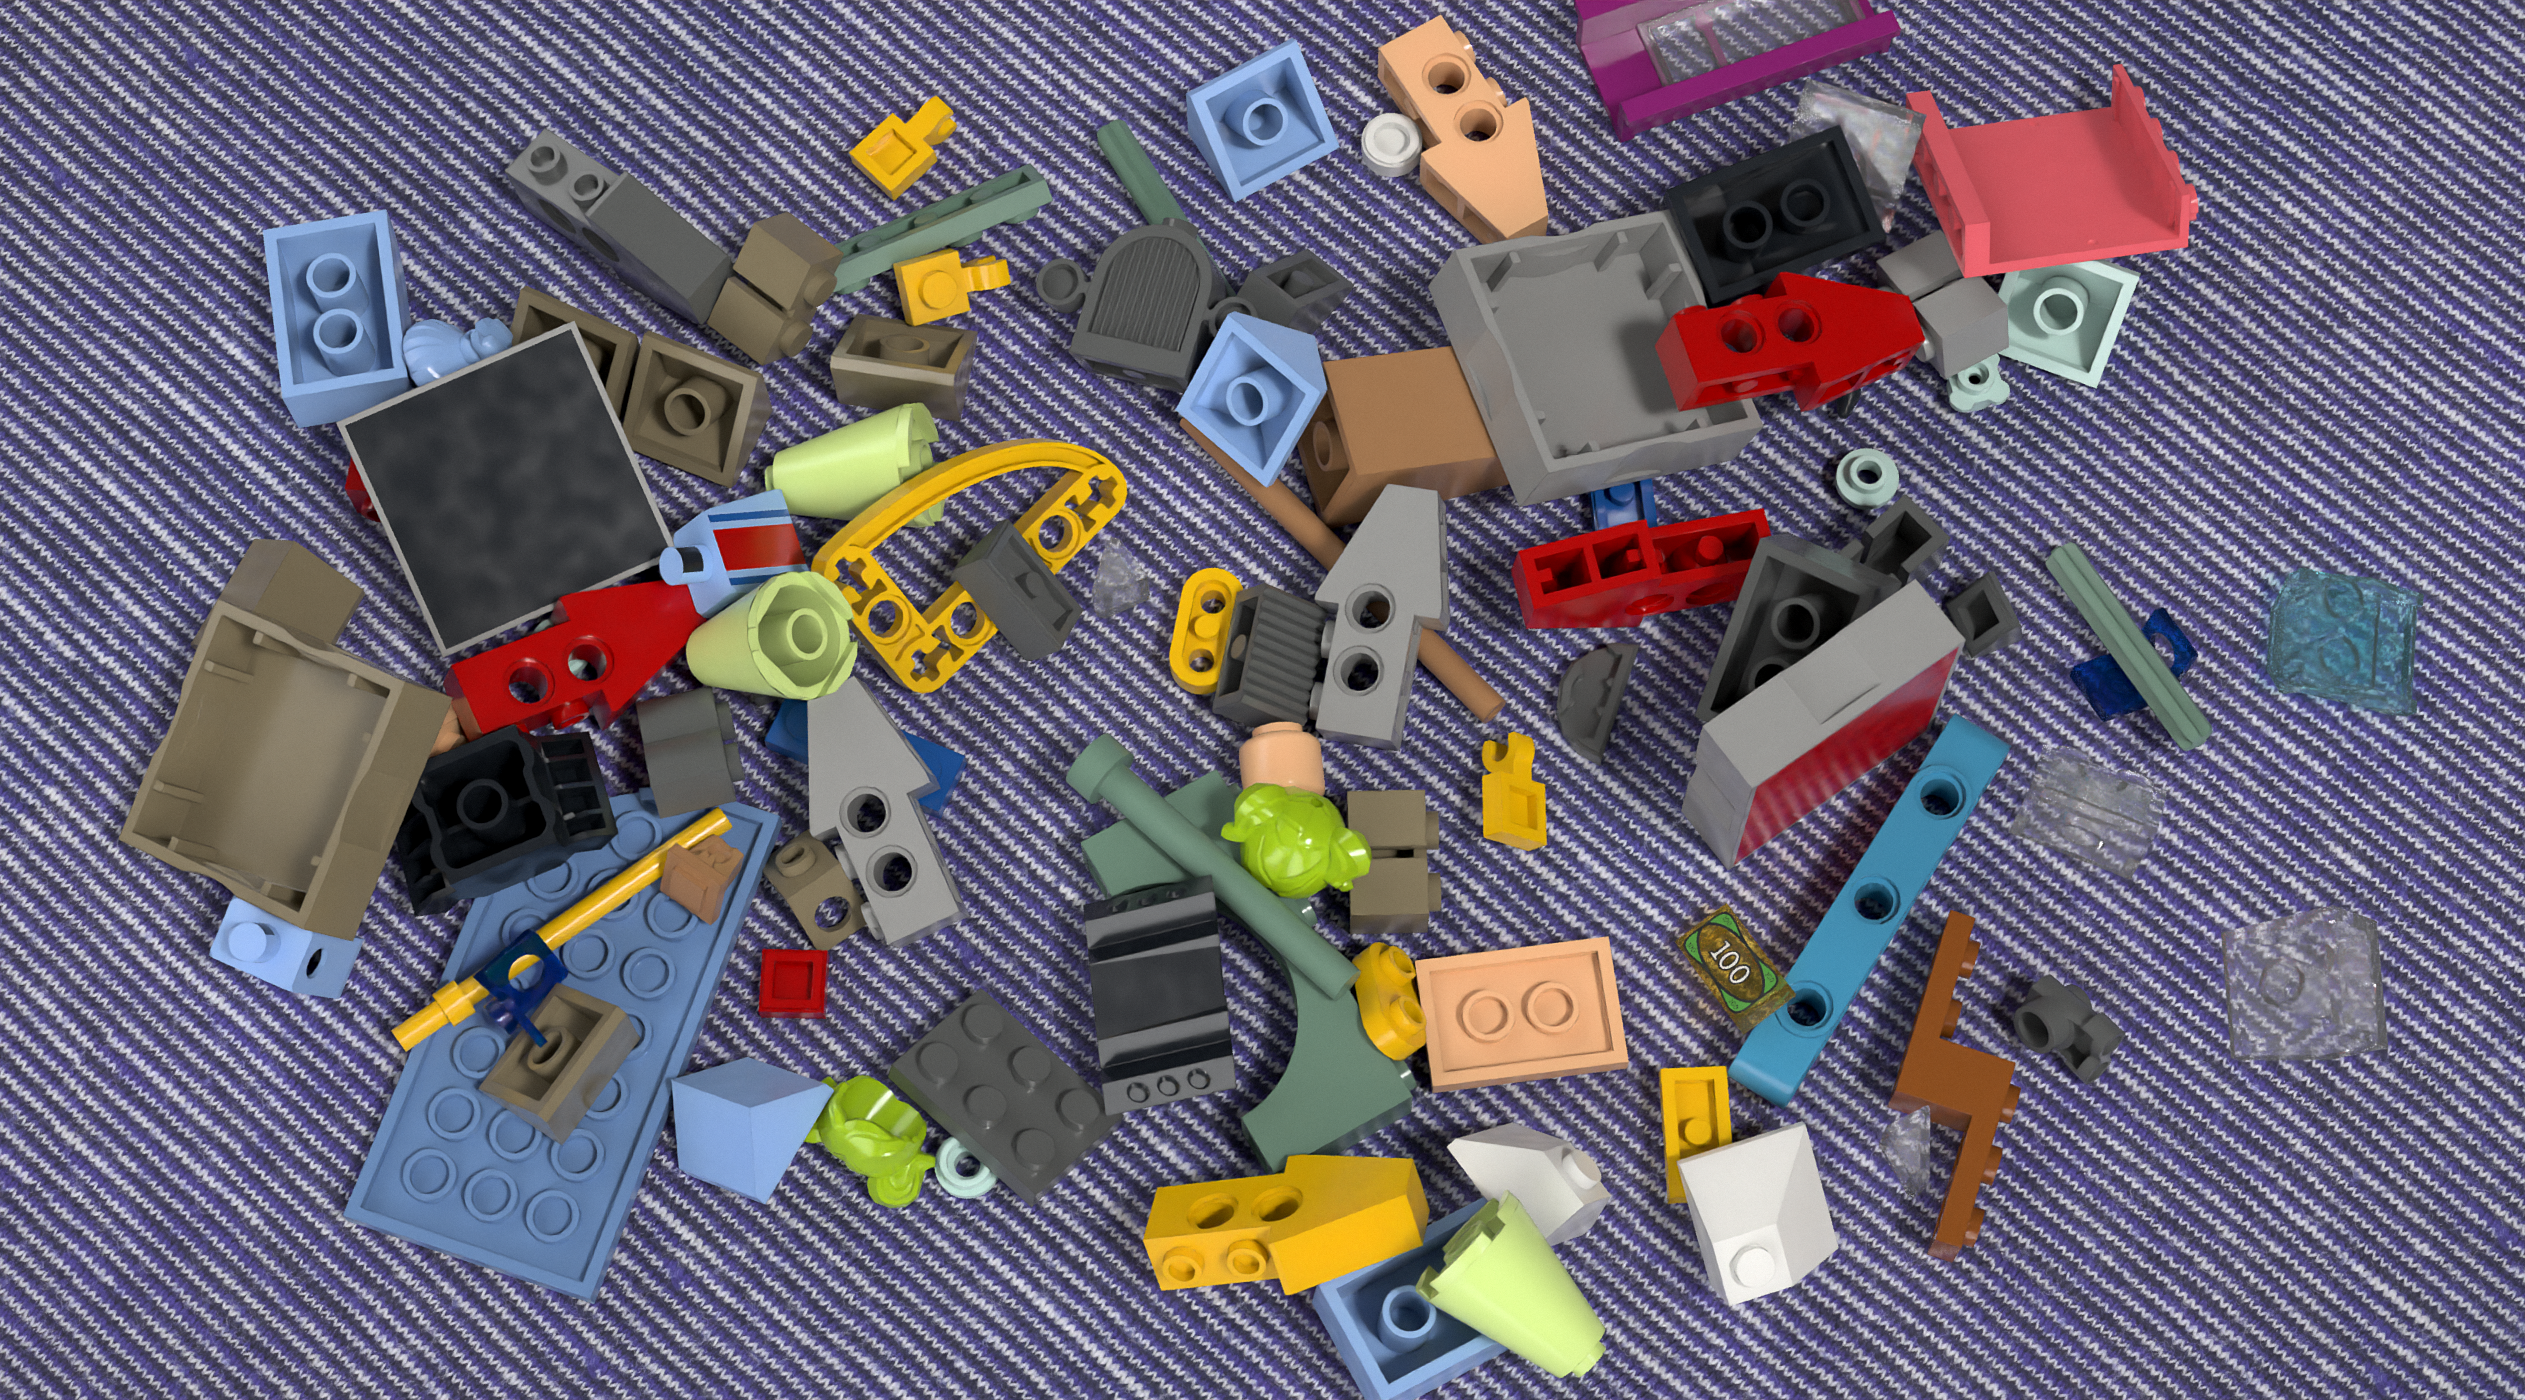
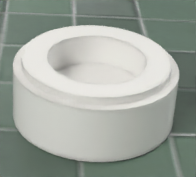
M1386 113L1375 117L1366 125L1362 133L1361 152L1363 160L1373 172L1381 176L1398 177L1409 173L1417 166L1421 158L1422 134L1419 127L1412 119L1402 114Z

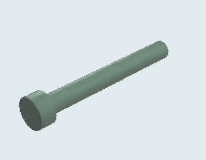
M1109 733L1099 736L1085 748L1075 760L1066 776V782L1090 804L1097 803L1103 798L1106 799L1194 878L1212 874L1214 895L1333 1000H1339L1349 991L1359 978L1361 970L1129 769L1134 760V755Z

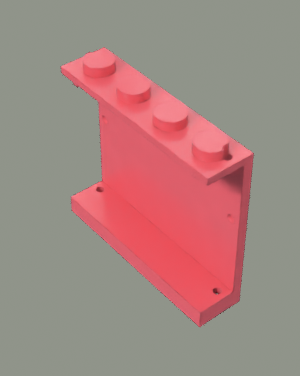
M2122 64L2113 65L2111 107L1954 129L1947 128L1930 90L1906 93L1905 146L1964 278L2188 247L2189 221H2195L2197 219L2196 214L2198 213L2196 190L2192 183L2185 184L2180 173V164L2174 150H2167L2163 142L2162 128L2158 118H2150L2146 110L2142 88L2140 86H2133Z

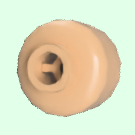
M1275 722L1259 726L1252 731L1253 737L1240 747L1239 761L1243 790L1255 783H1272L1281 787L1296 786L1313 791L1321 796L1325 794L1320 742L1312 734L1303 732L1302 725L1299 723Z

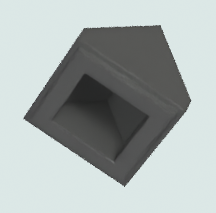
M1994 571L1987 572L1945 603L1957 630L1966 639L1964 644L1971 658H1978L2022 641V626Z

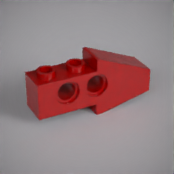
M1780 272L1764 296L1759 294L1748 295L1734 301L1729 306L1708 310L1704 305H1694L1678 311L1671 317L1670 322L1656 342L1655 348L1679 412L1790 390L1794 392L1800 411L1804 412L1818 408L1904 369L1926 339L1908 295L1795 273ZM1782 333L1789 335L1794 341L1787 339ZM1724 343L1733 346L1738 352L1732 351Z
M1764 508L1652 528L1648 527L1646 519L1520 550L1515 558L1511 574L1526 629L1638 627L1645 616L1738 600L1760 538L1771 536Z
M664 580L570 593L559 598L550 616L554 627L452 664L445 677L443 686L447 695L453 697L451 704L469 742L513 724H516L521 731L529 734L530 731L551 723L555 730L565 729L586 719L590 715L588 710L592 708L601 730H605L686 652L690 635L707 620L696 611L687 584L669 585ZM580 659L591 663L598 673V679L584 681L577 678L571 672L568 662ZM514 682L531 684L538 691L540 701L535 703L520 702L510 692L509 685Z

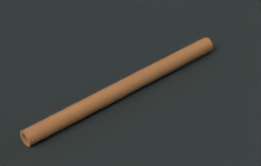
M1182 417L1180 426L1330 572L1347 545L1278 478L1273 485L1266 488L1187 419ZM1377 601L1365 607L1382 624L1389 617L1390 604ZM1423 628L1417 659L1483 724L1491 721L1502 710L1506 701L1433 629Z

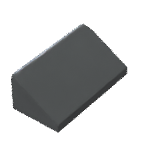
M1008 518L1000 521L959 561L952 572L953 576L1026 661H1033L1058 652L1084 611Z

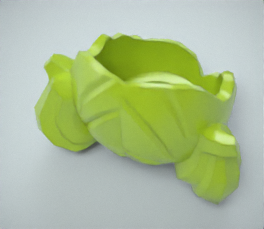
M1255 783L1244 789L1237 797L1234 804L1235 821L1228 822L1222 827V837L1230 841L1240 842V857L1243 868L1264 887L1271 888L1274 892H1277L1280 897L1295 900L1309 898L1327 885H1331L1342 892L1349 891L1354 888L1352 880L1369 873L1372 853L1365 836L1358 830L1345 828L1338 808L1329 799L1313 791L1296 786L1281 787L1272 783Z
M858 1075L839 1084L830 1076H827L820 1082L827 1084L834 1092L803 1142L823 1143L829 1152L836 1158L844 1161L849 1169L868 1177L867 1187L869 1195L875 1203L890 1209L907 1207L919 1197L925 1171L935 1167V1156L921 1151L926 1137L927 1123L912 1106L897 1100L890 1089L868 1075Z

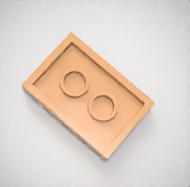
M1609 936L1416 960L1414 962L1420 1007L1427 1020L1425 1047L1432 1093L1627 1069L1629 1060Z

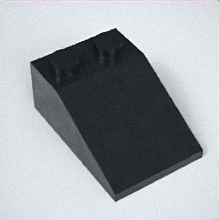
M1840 124L1667 189L1659 207L1660 211L1669 209L1701 281L1707 309L1729 306L1734 301L1748 295L1759 294L1764 296L1780 272L1811 276L1873 247L1887 238Z

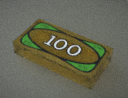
M1727 903L1675 941L1743 1035L1796 996V993Z

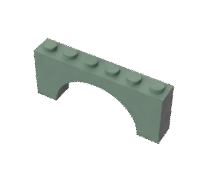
M1215 769L1163 797L1242 866L1240 842L1230 841L1221 836L1222 827L1228 822L1235 821L1234 804L1237 797L1243 792L1236 782L1227 787L1218 770ZM1127 818L1081 842L1083 861L1105 899L1194 879L1188 871ZM1267 888L1311 928L1318 924L1316 914L1307 898L1295 900L1280 897L1277 892ZM1214 895L1216 912L1235 921L1249 931L1276 961L1288 983L1297 1013L1298 1029L1296 1042L1285 1073L1267 1098L1241 1117L1242 1134L1265 1174L1284 1173L1288 1156L1300 1154L1335 1156L1410 1114L1413 1098L1410 1091L1417 1087L1414 1077L1404 1060L1396 1061L1387 1057L1371 1041L1363 1026L1359 1004L1355 1001L1351 992L1348 991L1337 1001L1333 1000Z

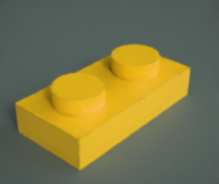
M1726 1066L1660 1069L1659 1089L1668 1204L1688 1203L1676 1161L1732 1144Z

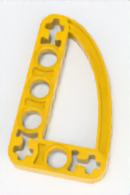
M1047 438L1003 441L965 452L918 474L860 513L820 548L813 558L811 572L819 573L839 588L850 604L854 616L853 620L847 621L849 628L896 683L914 692L923 694L934 692L943 686L999 629L958 580L920 615L870 552L891 534L925 510L973 484L1003 473L1039 466L1064 467L1070 470L1013 525L1055 575L1120 511L1125 503L1127 483L1122 472L1111 461L1088 448ZM1091 478L1103 481L1098 487L1102 495L1098 502L1087 499L1092 493V489L1088 484ZM1069 502L1078 506L1072 511L1065 506V503ZM1057 515L1064 524V535L1056 547L1046 550L1039 540L1040 527L1046 519ZM840 559L852 563L848 568L849 574L858 585L866 587V590L858 594L853 587L836 580L840 573L835 565ZM889 600L895 609L894 623L885 633L875 635L869 627L868 617L870 611L880 601ZM971 602L976 609L977 619L975 625L967 634L957 636L951 628L950 620L952 613L960 604ZM934 631L940 639L951 645L949 650L938 647L941 641L932 636ZM917 650L926 654L923 662L927 669L922 675L912 671L915 667V662L911 656Z

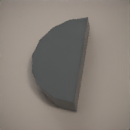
M1613 642L1607 644L1606 648L1590 651L1581 659L1577 658L1571 662L1559 683L1556 716L1562 736L1578 755L1599 766L1601 765L1638 654L1639 645Z

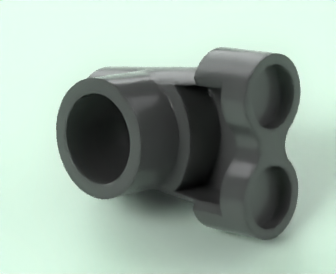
M2051 974L2042 977L2031 987L2022 1006L2014 1014L2016 1033L2025 1046L2040 1054L2048 1053L2056 1047L2067 1059L2064 1064L2086 1085L2097 1080L2106 1071L2112 1061L2110 1058L2111 1054L2125 1037V1032L2104 1012L2097 1014L2092 1009L2091 1001L2084 990L2073 984L2064 986Z

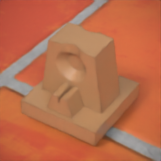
M715 834L689 851L675 843L668 850L659 890L709 925H712L719 918L725 891L741 870L744 854L737 848L729 846L724 839Z

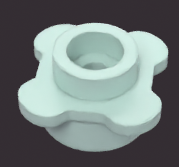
M1997 353L1947 378L1946 389L1949 404L1953 409L1963 413L1979 411L1991 403L2000 405L2006 401L2010 388L2005 381L2001 380L1997 368L2000 357ZM1975 375L1980 379V382L1972 384L1968 378Z

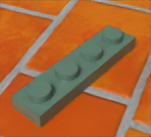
M1029 163L835 244L834 246L842 251L844 255L834 274L837 277V285L833 293L836 292L837 294L844 295L856 292L870 283V277L891 268L894 270L893 263L926 255L946 245L962 247L978 240L983 235L982 230L1002 222L1016 224L1032 218L1039 212L1038 207L1053 201L1045 178Z

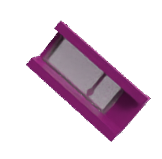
M1574 0V7L1578 14L1575 43L1620 143L1634 139L1637 133L1877 51L1880 54L1888 52L1891 39L1900 36L1901 28L1892 9L1875 15L1868 0Z

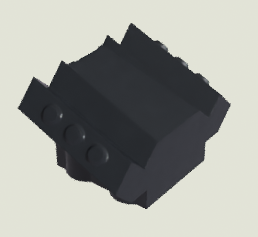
M513 724L428 759L395 839L414 916L418 917L447 913L462 899L489 896L560 867L575 853L601 850L619 832L589 731L534 736L521 731L516 724Z
M1212 874L1083 905L1106 1117L1237 1088L1227 999L1224 992L1222 957Z

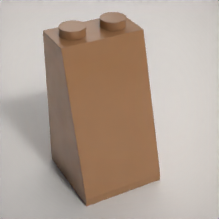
M1453 346L1322 363L1328 390L1299 438L1297 446L1318 518L1329 529L1363 521L1387 484L1438 491L1443 501L1510 484Z

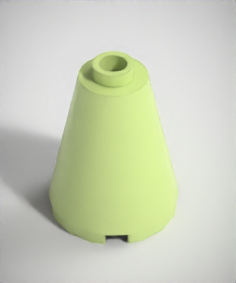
M905 403L779 451L775 454L773 465L767 466L765 470L766 491L781 489L789 514L852 521L869 506L898 486L942 463L933 462L932 452L928 444L940 442L932 416L923 403ZM945 499L925 510L904 526L915 528L935 526L934 522L940 521L943 516Z
M789 571L777 574L692 632L686 648L689 668L701 683L711 687L802 701L813 700L834 693L850 676L857 657L858 640L850 642V631L847 622L854 619L852 609L839 588L819 573Z
M1509 1190L1503 1191L1500 1202L1495 1198L1487 1202L1442 1248L1446 1253L1443 1258L1446 1265L1438 1274L1429 1265L1415 1286L1416 1292L1427 1302L1557 1378H1562L1570 1372L1574 1373L1578 1378L1583 1376L1596 1364L1606 1350V1347L1600 1342L1605 1332L1604 1325L1520 1200Z

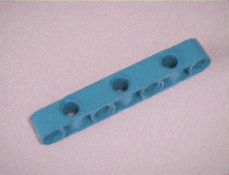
M1957 713L1952 716L1738 1052L1727 1072L1728 1077L1780 1109L1784 1110L1991 783L2006 758L2011 745ZM1928 795L1941 797L1948 802L1951 813L1946 815L1932 814L1924 808L1921 798ZM1862 898L1876 900L1884 907L1886 917L1879 920L1865 918L1857 911L1854 902ZM1795 1003L1811 1005L1817 1010L1820 1022L1813 1026L1797 1024L1790 1018L1787 1008Z

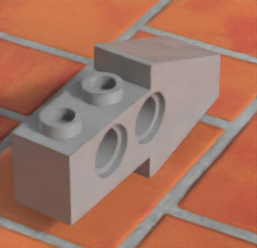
M1387 484L1315 593L1314 600L1320 607L1327 609L1328 613L1336 614L1337 617L1336 621L1328 620L1323 631L1321 656L1328 659L1324 683L1316 682L1313 687L1309 717L1310 720L1317 721L1315 728L1325 740L1400 752L1422 630L1426 628L1448 632L1450 607L1446 505L1438 491ZM1377 601L1390 604V614L1384 624L1377 628H1365L1360 625L1361 613L1367 605ZM1363 663H1373L1378 666V678L1370 688L1362 691H1355L1349 688L1348 678L1356 666Z
M853 676L847 679L834 693L817 699L807 700L810 833L813 838L824 843L839 836L841 837L843 843L835 846V852L848 879L852 882L859 878L869 901L861 905V910L874 938L879 940L885 937L888 945L900 949L969 917L970 915L918 799L941 789L937 778L867 684L857 677ZM881 799L886 810L884 822L875 831L862 832L857 823V814L860 807L868 800ZM906 857L912 868L911 879L903 889L889 891L883 882L884 868L894 858Z

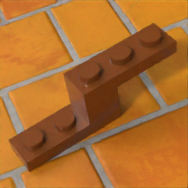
M1950 910L1941 929L1887 1106L1888 1108L1963 1132L1927 1251V1255L1951 1263L1961 1250L1962 1245L1972 1248L1975 1245L1985 1213L1984 1209L1974 1206L1980 1183L1992 1186L2003 1153V1148L1992 1145L1999 1122L2010 1124L2021 1092L2020 1086L2010 1084L2016 1065L2015 1062L1940 1038L1942 1036L1951 1039L1963 1004L1961 1001L1952 999L1958 976L1970 979L1981 942L1969 939L1976 918Z

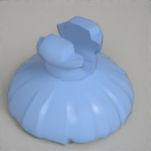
M489 317L476 322L475 329H471L467 333L444 321L429 319L416 322L406 331L402 350L411 378L417 387H420L511 348L513 334L499 319H491Z

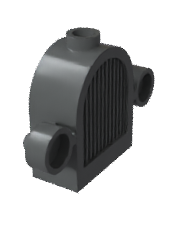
M1171 217L1164 218L1162 225L1141 226L1118 237L1101 255L1091 281L1076 262L1066 258H1059L1048 262L1040 270L1036 281L1038 294L1052 310L1059 313H1071L1082 307L1069 353L1085 371L1183 394L1229 313L1236 311L1258 319H1262V317L1249 300L1238 296L1227 298L1226 285L1221 272L1196 240L1199 232L1198 227L1187 221Z

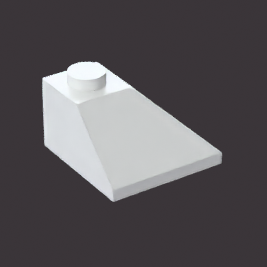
M1801 1121L1676 1161L1710 1285L1729 1306L1794 1286L1839 1248L1804 1122Z
M1513 1122L1457 1138L1447 1146L1488 1202L1492 1198L1500 1202L1505 1190H1509L1519 1199L1550 1246L1585 1234L1594 1225L1611 1197L1610 1193L1600 1182L1601 1173L1599 1168L1586 1153L1575 1149L1571 1142Z

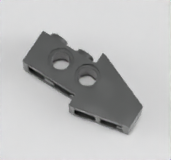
M546 128L504 171L527 212L611 266L620 281L630 288L700 326L710 317L727 279L735 276L741 281L737 272L733 269L729 256L630 173L624 171L619 176Z

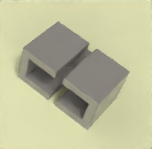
M1940 229L1876 261L1877 290L1909 296L1926 339L1915 355L1922 362L1929 360L1944 379L2009 347L2007 305L1982 276L1957 280L1963 274L1945 234Z

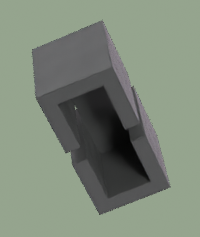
M1904 494L1864 529L1861 542L1854 538L1837 554L1857 563L1860 562L1866 567L1901 581L1900 589H1902L1915 579L1921 583L1941 565L1951 537Z

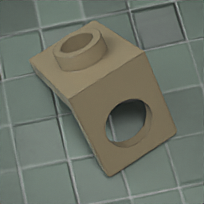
M807 829L771 853L762 872L764 877L789 905L815 949L828 951L867 924L861 910V905L864 902L851 880L846 876L841 863L820 840L813 838L810 829ZM835 896L847 900V914L838 925L823 928L816 924L815 913L818 906L824 900Z

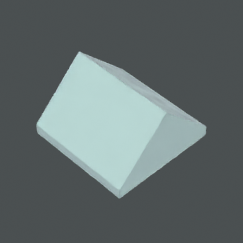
M2102 259L2006 272L1998 296L2007 305L2009 347L1998 353L2097 388L2141 273Z

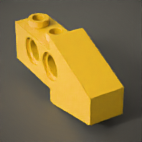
M1300 1154L1288 1156L1285 1171L1281 1174L1157 1187L1143 1242L1161 1291L1279 1278L1285 1295H1292L1423 1246L1430 1209L1412 1158Z

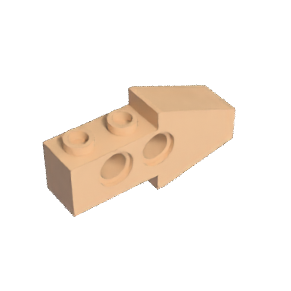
M1442 15L1379 47L1378 78L1402 114L1417 124L1422 134V143L1427 149L1421 153L1419 181L1424 189L1482 244L1530 235L1546 236L1548 209L1530 105L1527 98L1524 97L1507 107L1505 95L1499 84L1492 77L1485 79L1474 64L1476 62L1475 54L1466 36L1459 30L1453 33ZM1439 85H1451L1457 88L1458 91L1452 94H1441L1433 88ZM1472 131H1481L1488 134L1490 138L1485 141H1472L1464 135Z

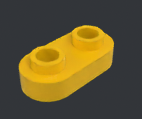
M1202 569L1194 573L1186 581L1182 589L1169 660L1173 679L1182 689L1190 693L1209 694L1215 692L1217 688L1236 594L1243 590L1240 581L1232 573L1224 569ZM1217 599L1225 607L1222 611L1211 614L1204 611L1202 605L1208 600ZM1199 657L1208 658L1213 662L1211 669L1206 672H1197L1191 668L1190 664Z
M1375 942L1353 958L1351 962L1361 970L1359 978L1354 983L1363 1026L1374 1045L1387 1057L1396 1061H1402L1421 1048L1427 1039L1425 1030L1427 1020L1420 1007L1414 980L1416 970L1413 962L1402 949L1396 946L1390 947L1381 942Z

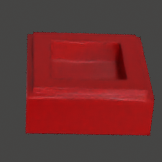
M762 949L758 1010L761 1018L826 1019L830 959L827 950Z

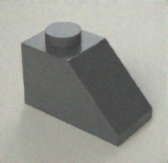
M1306 249L1250 271L1237 296L1249 300L1261 315L1262 320L1312 335L1350 294L1354 284L1312 251Z

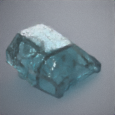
M2305 567L2288 574L2271 608L2266 670L2279 693L2300 692L2328 700L2354 704L2386 715L2407 717L2417 713V700L2412 699L2417 609L2423 606L2424 594L2373 577L2331 574Z

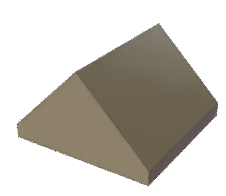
M529 286L523 287L520 290L510 330L513 334L512 347L575 321L620 421L627 410L641 348L637 335Z
M857 313L831 355L830 370L839 403L879 410H889L905 403H923L929 410L932 418L960 422L977 344L978 331L925 323L912 326L907 324L905 320Z
M647 331L643 335L622 428L633 451L731 489L736 485L773 409L763 374L652 331Z
M254 539L218 599L267 615L335 645L365 596V592L296 541ZM214 606L191 642V646L195 650H197Z
M556 983L478 1089L560 1145H563L638 1043L640 1037L627 1013L618 1006Z

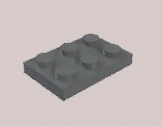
M982 988L978 989L891 1065L888 1075L890 1080L1030 1207H1033L1120 1127L1124 1117L1122 1113L1106 1117L1103 1096Z

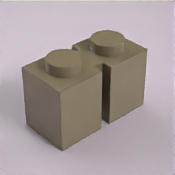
M789 212L754 222L733 266V269L749 280L746 285L735 276L728 278L706 324L762 366L787 356H796L804 349L812 336L813 328L810 326V323L817 311L816 307L822 305L830 297L837 285V277L834 274L844 253Z
M1425 790L1347 791V828L1361 832L1365 836L1372 853L1369 873L1352 880L1354 888L1349 890L1350 934L1428 933L1429 912L1441 911L1440 872L1428 873L1427 850H1439L1438 811H1426Z

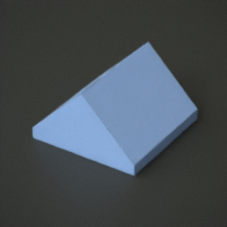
M1293 38L1186 93L1188 134L1229 198L1235 203L1340 148L1298 42Z
M1236 311L1229 313L1175 409L1266 488L1274 484L1328 390L1315 336Z
M750 1057L671 1080L679 1169L689 1176L766 1204L834 1090L825 1083Z

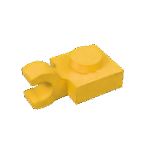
M935 95L906 124L892 113L849 152L852 163L887 196L895 201L938 161L935 151L930 146L940 144L957 128V124L950 118L954 114L953 110Z
M948 248L893 263L905 322L912 326L970 311L967 292L995 289L1011 283L1006 259L996 260L995 255L983 256L961 264L958 251Z
M1513 731L1508 733L1509 747L1492 740L1485 741L1483 744L1482 761L1485 768L1491 772L1482 776L1483 837L1522 850L1531 851L1547 845L1545 784L1532 780V762L1535 754L1532 737Z

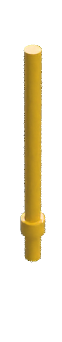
M716 807L458 985L452 980L432 994L435 1001L399 1024L391 1032L405 1052H407L449 1022L455 1027L476 1012L473 1008L475 1004L662 877L668 850L675 843L689 851L711 835L715 834L720 837L732 829L730 821L723 811Z

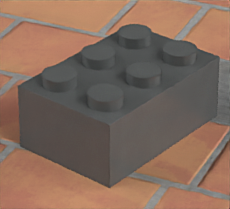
M1789 532L1760 538L1694 717L1709 722L1765 682L1812 653L1849 624L1899 591L1902 582Z

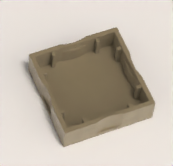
M217 599L183 681L173 721L166 736L152 756L119 840L182 871L213 878L226 886L236 897L303 930L353 941L453 697L272 617Z

